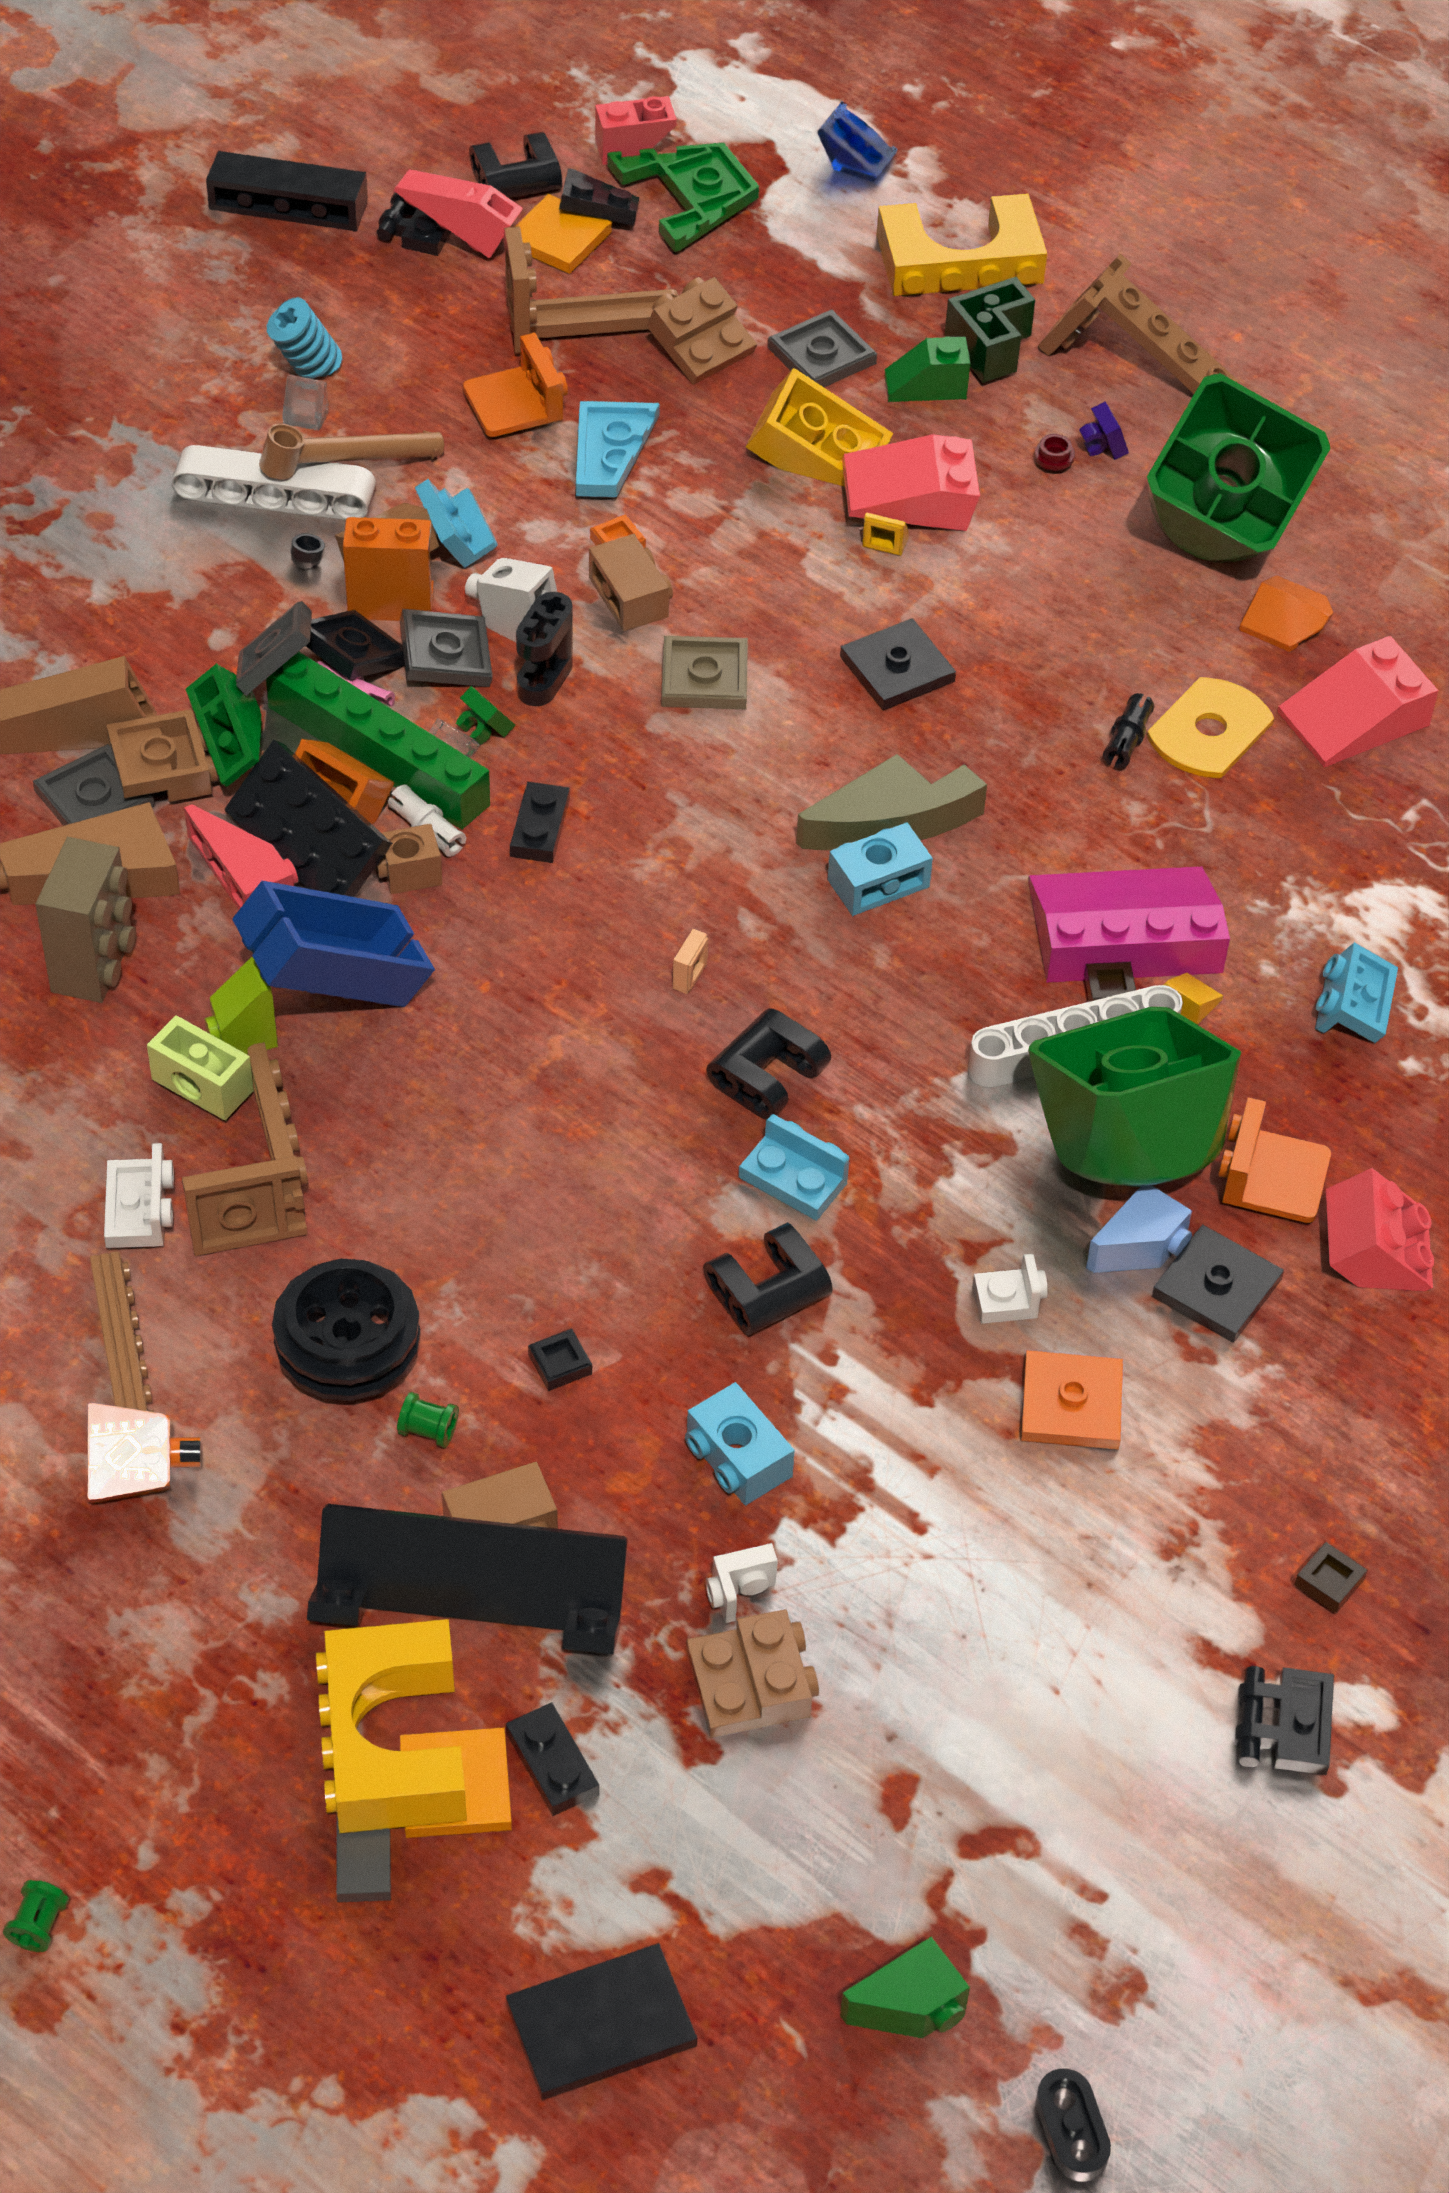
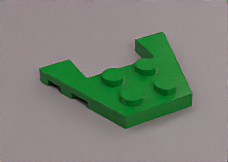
M724 142L676 146L675 153L658 154L654 148L640 149V156L622 157L621 151L607 153V166L622 185L658 174L687 210L659 220V233L674 252L680 251L759 198V185Z

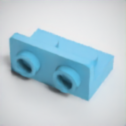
M429 479L415 487L424 508L428 511L430 520L441 543L464 568L497 547L498 543L473 493L468 488L452 497L446 488L439 491Z
M1355 942L1340 955L1334 954L1328 960L1323 970V977L1326 979L1323 992L1316 1004V1010L1319 1013L1315 1029L1325 1033L1336 1023H1340L1376 1043L1386 1035L1398 967Z
M772 1114L766 1120L764 1138L739 1166L738 1178L817 1221L847 1185L849 1156L838 1146L829 1142L825 1143L805 1132L798 1124L792 1121H785Z

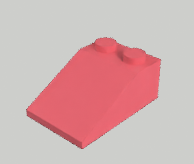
M932 434L846 453L842 458L849 517L864 518L866 513L904 521L906 524L967 531L980 497L971 439Z
M1388 636L1352 651L1279 705L1277 712L1325 768L1430 726L1438 689L1391 636Z

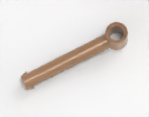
M275 424L269 428L259 460V467L269 477L285 480L294 475L298 463L431 457L433 459L443 454L444 440L440 432H428L425 430L423 433L304 438L302 432L294 426Z

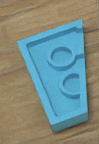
M580 401L576 496L617 497L660 415V403Z

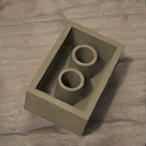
M67 836L35 903L52 993L103 1003L109 987H115L119 981L123 956L125 953H131L136 940V928L131 926L130 922L132 900L130 897H127L125 888L128 872L126 867H122L120 847Z

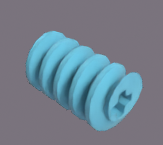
M300 297L288 299L270 316L267 323V334L294 368L298 376L304 379H313L318 376L324 377L332 374L340 367L342 351L305 300Z

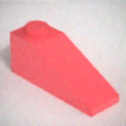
M193 804L184 807L188 838L238 909L242 907L262 880L290 886L298 883V875L294 865L288 858L283 860L272 844Z

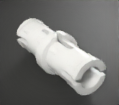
M401 785L391 793L400 802L389 797V807L411 824V827L432 824L438 847L446 856L451 857L461 851L463 847L454 840L457 839L460 843L465 844L466 835L443 817V812L435 804H427L407 785Z

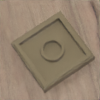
M664 636L662 707L746 709L748 638Z

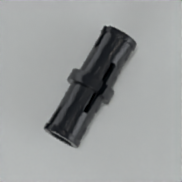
M1135 693L1131 695L1123 715L1117 717L1112 726L1111 732L1113 736L1103 752V758L1108 765H1111L1115 754L1119 755L1114 768H1124L1129 764L1135 746L1140 745L1146 735L1145 725L1153 713L1155 705L1152 699L1147 696L1143 707H1139L1144 694Z

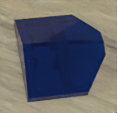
M841 101L819 128L817 134L834 170L874 182L897 153L898 149L894 145L890 147L874 129L860 117L846 108L848 105Z

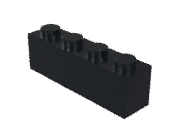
M218 151L206 178L209 210L357 231L368 204L366 172Z

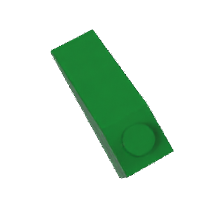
M216 663L185 690L221 784L228 787L259 762L262 713L253 691L245 695L236 686L237 675Z

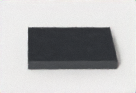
M659 1943L505 1996L506 2006L542 2101L697 2046L696 2033Z

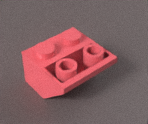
M1373 1168L1326 1189L1330 1267L1361 1288L1427 1291L1433 1288L1432 1267L1434 1266V1257L1430 1249L1429 1235L1431 1218L1427 1209L1421 1203L1415 1202L1401 1191L1394 1182L1387 1180Z

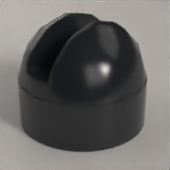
M308 533L294 536L290 550L292 561L297 567L304 570L318 566L324 555V541L320 537Z

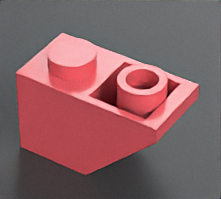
M669 96L649 97L647 99L624 102L614 101L595 105V142L603 165L607 164V153L621 151L622 157L640 156V149L653 148L677 126V119Z

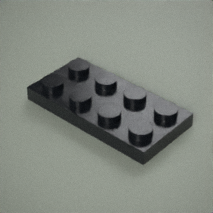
M274 739L224 809L248 833L272 844L283 860L288 858L296 869L298 880L308 889L355 897L393 844L284 743Z

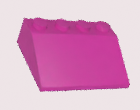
M1202 866L1029 875L1028 884L1047 983L1085 981L1086 964L1131 961L1134 978L1179 976L1185 973L1190 975L1217 974L1224 971L1230 942L1223 904Z

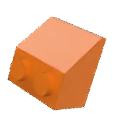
M301 739L295 754L373 825L388 798L394 782L328 742Z

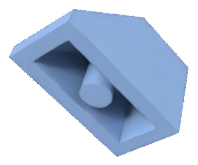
M1152 1185L1141 1186L1091 1240L1086 1268L1093 1273L1160 1268L1172 1254L1178 1256L1190 1241L1192 1232L1188 1229L1192 1210Z

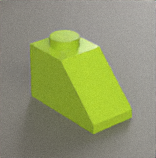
M251 957L210 997L212 1016L204 1018L207 1033L247 1055L248 1048L253 1044L264 1042L266 1050L278 1047L272 988L263 980L260 975V969L254 958Z

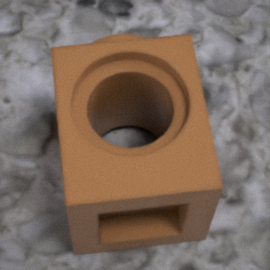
M432 824L382 832L393 844L375 869L378 878L386 877L390 894L442 885L441 854Z

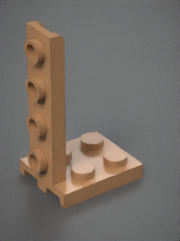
M520 227L504 228L506 304L509 306L510 327L511 332L514 334L515 353H520V336L536 333L538 338L648 329L647 324L655 301L667 293H670L673 297L678 296L676 290L667 289L541 300L530 299L532 293L537 292L535 269L527 268L532 266L530 242L523 243Z
M1121 253L1073 302L1038 345L1047 356H1050L1060 345L1066 350L1081 333L1077 327L1080 325L1085 330L1100 314L1101 311L1097 308L1098 306L1193 394L1196 392L1202 379L1209 375L1221 373L1235 382H1239L1123 275L1132 263Z
M264 1042L251 1045L248 1048V1055L251 1062L254 1095L271 1161L182 1177L190 1235L195 1256L307 1235L304 1201L301 1185L308 1184L303 1156L296 1157L293 1152L299 1151V1142L295 1124L286 1125L285 1119L291 1118L286 1091L277 1092L276 1088L282 1087L279 1063L277 1059L269 1061Z

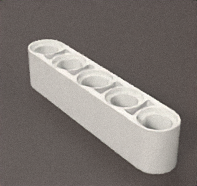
M190 445L183 449L171 482L172 488L177 495L188 500L346 520L348 517L364 518L376 484L374 475L366 468L332 462L298 463L295 473L291 478L285 480L274 479L266 475L259 467L262 453Z
M1156 985L985 1027L978 1030L973 1035L968 1064L969 1077L974 1083L987 1088L1033 1078L1034 1073L1028 1048L1033 1041L1147 1007H1169L1181 1014L1183 1003L1181 995L1169 986Z

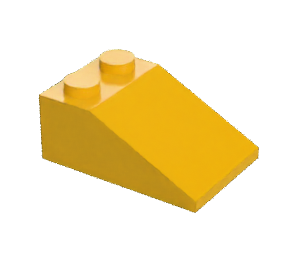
M793 367L771 394L746 448L780 470L845 487L842 464L844 454L887 445L893 433Z

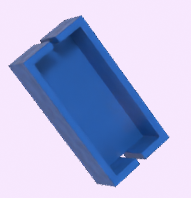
M262 880L232 918L242 937L243 944L248 950L253 952L252 957L260 969L261 977L268 986L275 988H287L306 991L312 994L319 993L345 999L351 998L377 1004L405 1007L435 971L420 942L413 939L409 942L414 932L398 905Z

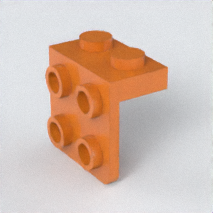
M536 333L520 336V367L468 379L463 383V392L485 434L490 437L563 420V396L568 395L567 382L562 372L557 373L550 349L542 346Z
M1248 1097L1244 1114L1234 1113L1228 1141L1236 1142L1234 1151L1225 1149L1219 1171V1177L1227 1178L1222 1203L1304 1223L1313 1222L1317 1216L1331 1150L1325 1145L1260 1130L1266 1101Z

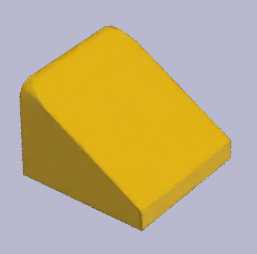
M866 513L864 517L862 546L902 556L909 539L906 522Z
M1189 973L1171 978L1163 984L1175 989L1181 995L1183 1002L1181 1015L1197 1025L1223 1000L1222 994Z

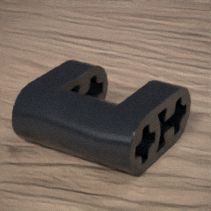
M543 131L524 135L523 146L526 157L524 161L501 165L490 142L469 147L470 163L477 183L490 185L509 199L561 189L562 173L556 154Z
M553 591L541 594L534 601L516 630L517 653L526 660L517 675L518 698L526 705L536 707L551 702L573 667V605L571 599L560 592ZM540 674L543 676V684L538 683Z
M768 1008L707 1065L706 1072L710 1081L718 1090L757 1116L768 1119L772 1114L776 1115L788 1103L789 1098L785 1087L780 1081L764 1071L763 1068L776 1058L799 1074L812 1078L831 1061V1052L825 1042L816 1034L782 1012Z
M784 1223L764 1234L766 1250L780 1272L755 1285L735 1258L729 1253H724L703 1265L704 1275L711 1291L740 1330L746 1335H751L832 1294V1282L826 1268L790 1223Z

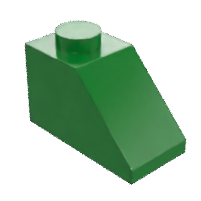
M966 337L926 338L888 366L884 371L888 402L966 400L970 371Z
M930 1937L843 1992L840 2017L846 2025L923 2039L936 2029L940 2032H946L963 2019L966 2014L970 1986L934 1939Z

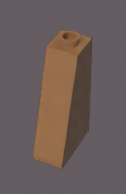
M125 656L0 689V754L97 749L107 744L110 746L106 725L156 716L157 711Z
M150 802L0 843V890L7 889L12 905L36 903L67 836L120 847L122 867H126L128 872L125 886L127 897L143 898L180 894L176 863Z

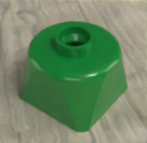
M1221 373L1204 377L1147 475L1151 509L1159 527L1171 542L1195 557L1211 562L1228 563L1242 561L1274 549L1331 449L1326 432ZM1221 479L1228 481L1233 486L1224 483Z
M1147 1007L1038 1039L1030 1044L1028 1048L1030 1061L1055 1152L1059 1161L1078 1176L1110 1185L1130 1187L1157 1185L1182 1179L1201 1171L1211 1164L1222 1152L1241 1051L1169 1007Z

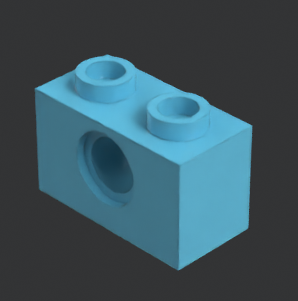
M907 822L893 828L883 829L861 840L842 844L838 848L831 850L829 853L828 881L848 911L854 916L929 888L933 858Z
M736 1382L688 1410L687 1433L685 1434L688 1447L697 1458L702 1459L704 1457L714 1469L720 1486L727 1493L734 1492L745 1506L793 1477L795 1450ZM738 1444V1445H742V1446H744V1447H741V1448H733V1447H730L729 1445Z

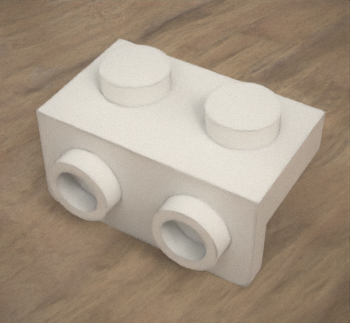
M162 1143L152 1144V1159L107 1160L104 1226L106 1248L164 1246V1227L173 1226L172 1198H165V1189L174 1188L173 1160H164Z

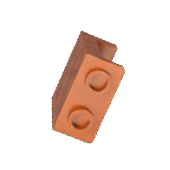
M348 517L346 519L343 555L347 611L356 610L368 620L400 621L402 609L433 612L434 580H431V522L429 520Z

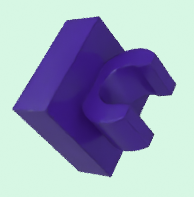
M1106 401L1091 408L1096 423H1088L1079 429L1090 456L1102 453L1107 447L1115 460L1128 454L1129 451L1122 430Z

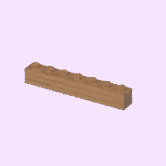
M118 1251L111 1252L110 1254L90 1256L115 1407L154 1413V1410H147V1403H152L149 1384L143 1385L142 1378L148 1377L145 1359H138V1353H144L141 1335L134 1336L133 1329L139 1328L136 1310L130 1311L129 1304H135L132 1286L126 1287L125 1280L131 1279L128 1262H121L120 1252Z

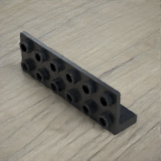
M326 1504L322 1510L317 1584L308 1600L307 1620L358 1626L365 1609L369 1608L564 1630L562 1649L614 1655L620 1632L628 1540L625 1536Z

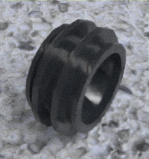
M341 1258L317 1264L291 1280L276 1301L272 1331L274 1334V1347L280 1367L299 1388L323 1399L353 1401L380 1394L403 1379L416 1360L421 1335L419 1326L420 1314L412 1290L391 1270L370 1261ZM325 1316V1318L322 1321L316 1322L317 1320ZM373 1316H377L384 1323L378 1324L371 1319Z

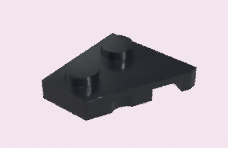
M568 168L559 209L634 226L640 197L575 169Z

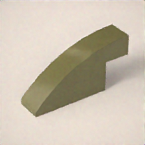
M896 754L799 813L796 844L802 849L831 851L842 844L861 840L883 829L893 828L907 822L920 841L935 837L960 827L984 814L987 784L966 765L960 766L931 784Z

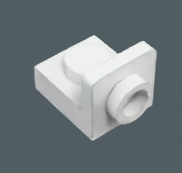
M1023 1254L1021 1269L977 1273L973 1277V1289L981 1324L1037 1318L1040 1299L1047 1298L1046 1274L1044 1270H1037L1033 1254Z
M772 1543L713 1557L712 1577L706 1578V1590L712 1608L720 1607L725 1623L736 1621L737 1594L755 1595L763 1592L768 1587L776 1585L778 1560Z

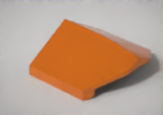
M1275 575L1261 582L1240 624L1239 631L1291 652L1298 647L1300 642L1321 631L1334 612L1327 596Z

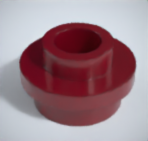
M1049 434L1043 437L1036 446L1034 457L1041 467L1050 471L1067 469L1073 464L1075 450L1067 437L1060 434Z

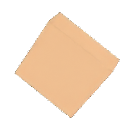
M692 929L674 958L673 989L687 994L691 991L706 967L708 958V938L706 933Z

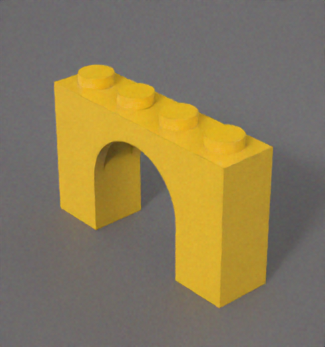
M1029 194L991 197L988 228L992 241L983 247L970 250L947 248L929 238L924 231L916 203L879 206L876 237L893 296L974 290L1013 277H1017L1023 285L1044 284L1047 251Z
M449 1619L324 1631L326 1652L316 1653L318 1684L328 1683L329 1694L319 1695L321 1726L331 1725L332 1736L321 1737L324 1769L334 1768L335 1779L324 1781L326 1811L327 1813L337 1812L339 1833L467 1821L461 1746L392 1751L373 1745L357 1730L362 1718L372 1708L387 1700L407 1696L455 1692Z

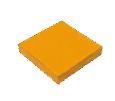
M548 194L515 227H520L523 243L530 242L533 258L570 274L612 233V221L559 209L561 199Z
M505 1728L400 1735L401 1751L461 1746L467 1821L405 1827L406 1838L511 1830Z

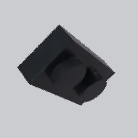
M527 781L510 843V857L548 863L554 862L570 801V787Z
M552 1702L505 1723L506 1734L552 1816L600 1795V1785Z

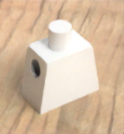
M508 558L498 559L482 575L478 573L471 574L465 585L466 595L480 601L486 626L516 642L517 627L534 601L546 592H557L552 567Z

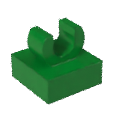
M472 686L460 697L472 710H467L460 714L456 724L467 732L473 724L478 723L477 728L470 735L478 744L481 745L489 739L492 728L505 738L515 726L508 717Z

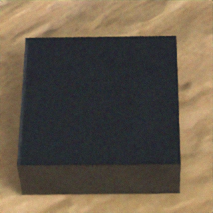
M572 1328L528 1345V1355L548 1391L592 1375V1363Z

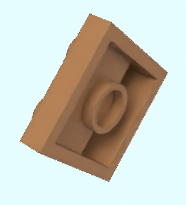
M697 277L684 287L682 294L673 297L670 293L664 294L652 306L653 311L647 324L648 329L693 385L754 353L757 347L756 341L734 315L738 305L715 277L705 282L701 277Z
M192 709L106 725L124 798L166 791L169 802L212 794L211 782L218 781V774L211 756H205L204 751H208V747L200 726L196 725Z
M787 1609L738 1618L736 1629L686 1639V1651L710 1738L811 1717L812 1697L819 1696L817 1675L813 1665L803 1667L800 1653L806 1651L804 1631L800 1621L790 1622Z

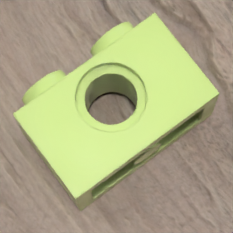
M177 1015L147 1044L152 1080L225 1121L254 1091L249 1055Z

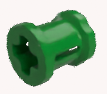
M410 1392L406 1396L400 1410L397 1423L398 1434L407 1436L409 1433L436 1440L437 1446L446 1448L456 1429L459 1407L451 1403L444 1407L421 1400L418 1393Z
M27 1880L21 1889L23 1900L14 1920L6 1923L3 1935L20 1948L33 1952H45L51 1944L49 1932L58 1912L66 1909L69 1898L60 1888L50 1883ZM38 1911V1916H37L36 1920L34 1921V1916H35L36 1912Z

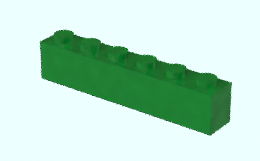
M298 651L266 678L268 708L320 741L330 743L393 781V787L409 786L427 804H435L443 812V817L459 829L463 830L490 806L489 769Z

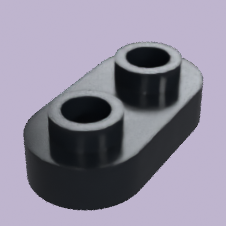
M1067 2068L1053 2070L1047 2073L1039 2084L1036 2108L1054 2162L1059 2171L1072 2180L1082 2182L1093 2180L1100 2176L1107 2167L1111 2143L1092 2087L1088 2080L1075 2070ZM1066 2098L1072 2103L1073 2107L1066 2110L1060 2109L1055 2105L1054 2100ZM1074 2149H1084L1089 2153L1090 2159L1079 2161L1073 2157L1071 2151Z

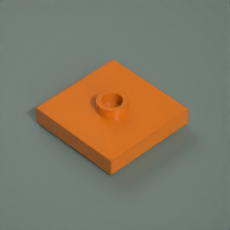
M1026 1350L1021 1441L1119 1450L1121 1441L1123 1359Z

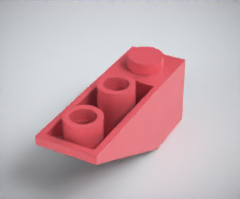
M411 169L407 171L394 189V192L403 197L409 205L420 209L434 219L439 226L450 230L467 242L473 250L481 252L489 259L504 238V228L511 227L523 209L490 185Z

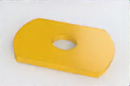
M1200 677L1148 730L1147 738L1154 750L1176 768L1198 776L1222 778L1271 727L1274 717L1264 702L1244 687L1225 680ZM1202 719H1214L1221 722L1226 730L1218 736H1208L1199 732L1195 724Z

